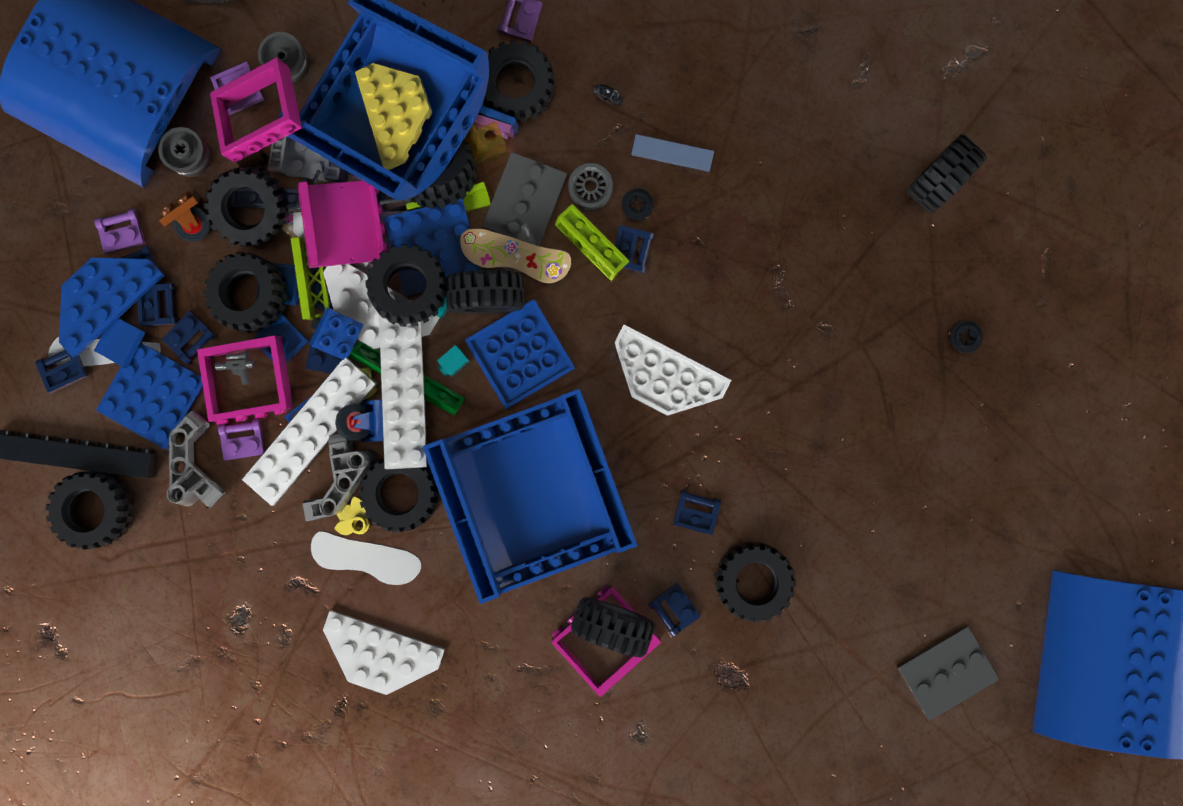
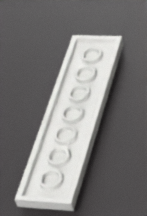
M379 315L385 469L427 467V457L423 446L426 445L421 321L418 322V326L412 327L411 324H407L406 327H402L398 323L392 324L388 322L386 318L383 319Z
M346 358L342 360L242 480L271 506H274L329 442V435H334L337 432L335 420L339 410L345 405L361 404L377 383L351 360Z

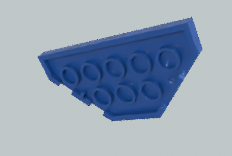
M90 258L62 284L59 343L72 357L76 358L164 277V273L149 259Z

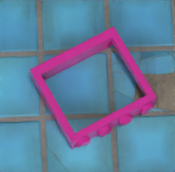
M277 57L210 93L221 154L234 163L302 128L290 69ZM276 82L283 117L234 142L228 106Z
M269 336L197 349L208 422H216V425L228 424L229 419H236V422L248 420V416L255 415V418L267 417L269 412L280 415L287 413V409L293 408L282 337ZM271 347L280 403L219 414L210 358Z
M612 585L609 588L607 586L603 587L597 593L599 597L596 599L605 601L612 595L623 608L635 612ZM575 614L567 620L568 625L563 629L559 627L552 633L553 638L551 639V643L599 697L605 694L661 643L660 638L653 633L645 656L641 658L629 656L599 683L561 641L572 631L571 625Z

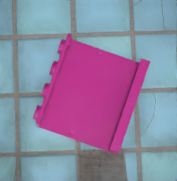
M365 181L307 185V182L298 183L309 268L372 262L374 258L377 260L380 258L379 253L383 250L386 253L388 252L387 243H383L382 235H385V227L383 222L380 223L379 215H382V206L377 202L376 195L379 194L378 189Z

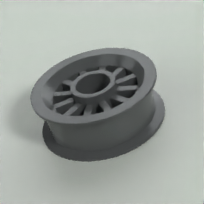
M595 163L583 164L577 167L569 178V194L572 201L578 207L585 210L599 209L606 205L611 198L613 191L611 175L601 165ZM594 183L596 189L588 191L585 188L586 184Z

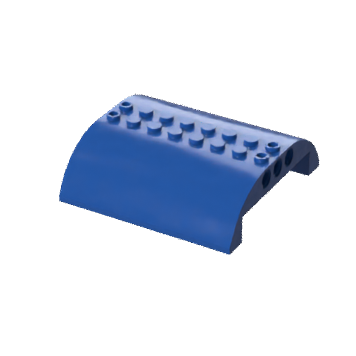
M38 0L14 41L3 65L0 77L1 107L4 112L145 188L154 170L145 165L202 63L205 62L213 66L222 49L134 0Z
M349 0L348 4L359 16L301 109L299 116L302 128L288 135V137L393 199H409L423 192L437 180L473 125L487 90L489 78L488 54L485 50L388 0ZM372 63L419 76L423 82L432 109L430 118L426 119L421 127L423 131L416 144H412L408 152L409 157L406 163L391 170L385 169L382 165L355 74L356 71ZM281 111V113L279 114V116H278L277 119L283 117V112H282V111Z
M580 389L447 439H441L423 446L480 604L496 599L502 593L616 551L620 553L638 546Z
M1052 570L1032 731L1052 739L1094 749L1157 758L1183 759V589L1081 576L1074 573Z

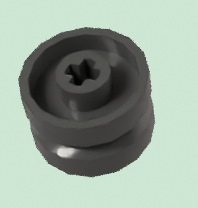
M274 32L266 36L261 42L258 49V60L261 65L277 57L289 67L292 83L301 80L306 74L309 67V57L303 46L293 35L285 32Z
M173 128L164 134L159 143L160 159L164 165L181 176H199L210 165L212 157L210 146L205 139L189 128Z

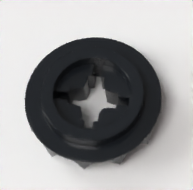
M604 84L594 85L593 94L597 98L608 104L621 105L623 97L617 90Z
M631 189L622 199V210L632 220L642 221L649 217L654 207L652 196L644 189ZM635 197L639 203H645L640 207V212L636 207H630L635 203Z
M972 321L959 322L950 332V341L953 344V348L961 353L976 351L983 341L981 328ZM968 331V336L974 340H967L964 343V338L960 334H965Z

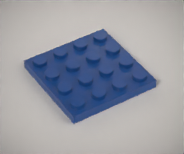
M463 199L457 200V203L454 205L448 204L445 208H440V206H436L435 209L424 207L383 217L390 246L396 245V248H402L401 244H408L410 248H413V245H418L421 250L427 249L433 257L435 256L439 260L446 278L452 273L481 270L480 266L467 259L461 248V235L470 229ZM404 269L398 272L404 297L425 291L426 279L421 272L414 269Z
M534 299L526 303L523 309L507 314L465 339V342L506 410L575 369Z
M140 342L128 367H120L96 411L161 448L169 450L170 433L193 408L203 390L202 378L199 374Z

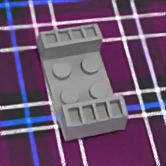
M288 136L271 145L268 172L313 180L316 171L320 170L318 181L341 183L345 180L346 170Z

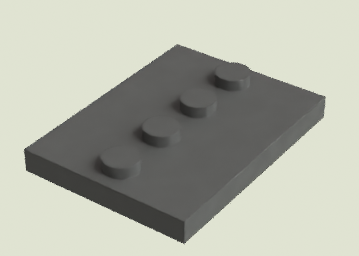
M511 152L482 227L540 247L568 174Z
M968 626L962 627L896 666L929 721L999 680Z

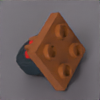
M187 191L179 197L178 203L175 205L170 203L164 207L159 219L164 227L173 221V228L177 235L187 241L203 239L209 233L211 221H207L206 218L208 213L203 208L196 206L200 199L196 191L192 193Z

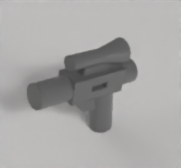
M245 351L239 354L226 355V359H231V361L216 362L215 369L217 371L232 370L234 375H240L242 385H247L251 383L247 368H254L255 363L253 359L248 360L249 355Z

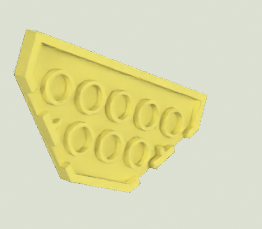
M372 63L356 71L355 74L382 165L385 169L391 170L406 163L409 157L408 152L412 144H416L423 131L421 127L425 120L430 118L432 109L423 82L419 76Z

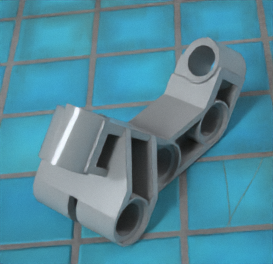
M195 410L189 412L170 433V487L166 495L168 500L175 504L192 506L200 499L211 508L225 491L194 464V442L210 426V423ZM181 434H185L184 442L179 443L178 437ZM184 462L186 465L185 469L179 472L178 466Z
M340 434L329 435V456L334 483L324 498L303 501L305 521L317 520L341 513L360 485L361 479L365 477L366 470L372 467L373 463L378 460L377 453L372 449L354 451L353 440H347ZM345 478L350 481L349 488L345 486ZM330 501L334 504V511L329 507Z

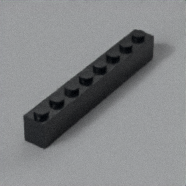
M0 430V459L142 478H155L158 454L151 453V449L139 448L138 451L131 450V446L119 445L118 448H111L109 443H98V446L91 445L92 441L79 440L78 443H72L70 438L59 437L58 441L51 440L52 436L38 435V438H33L31 433L18 432V435H11L12 431Z

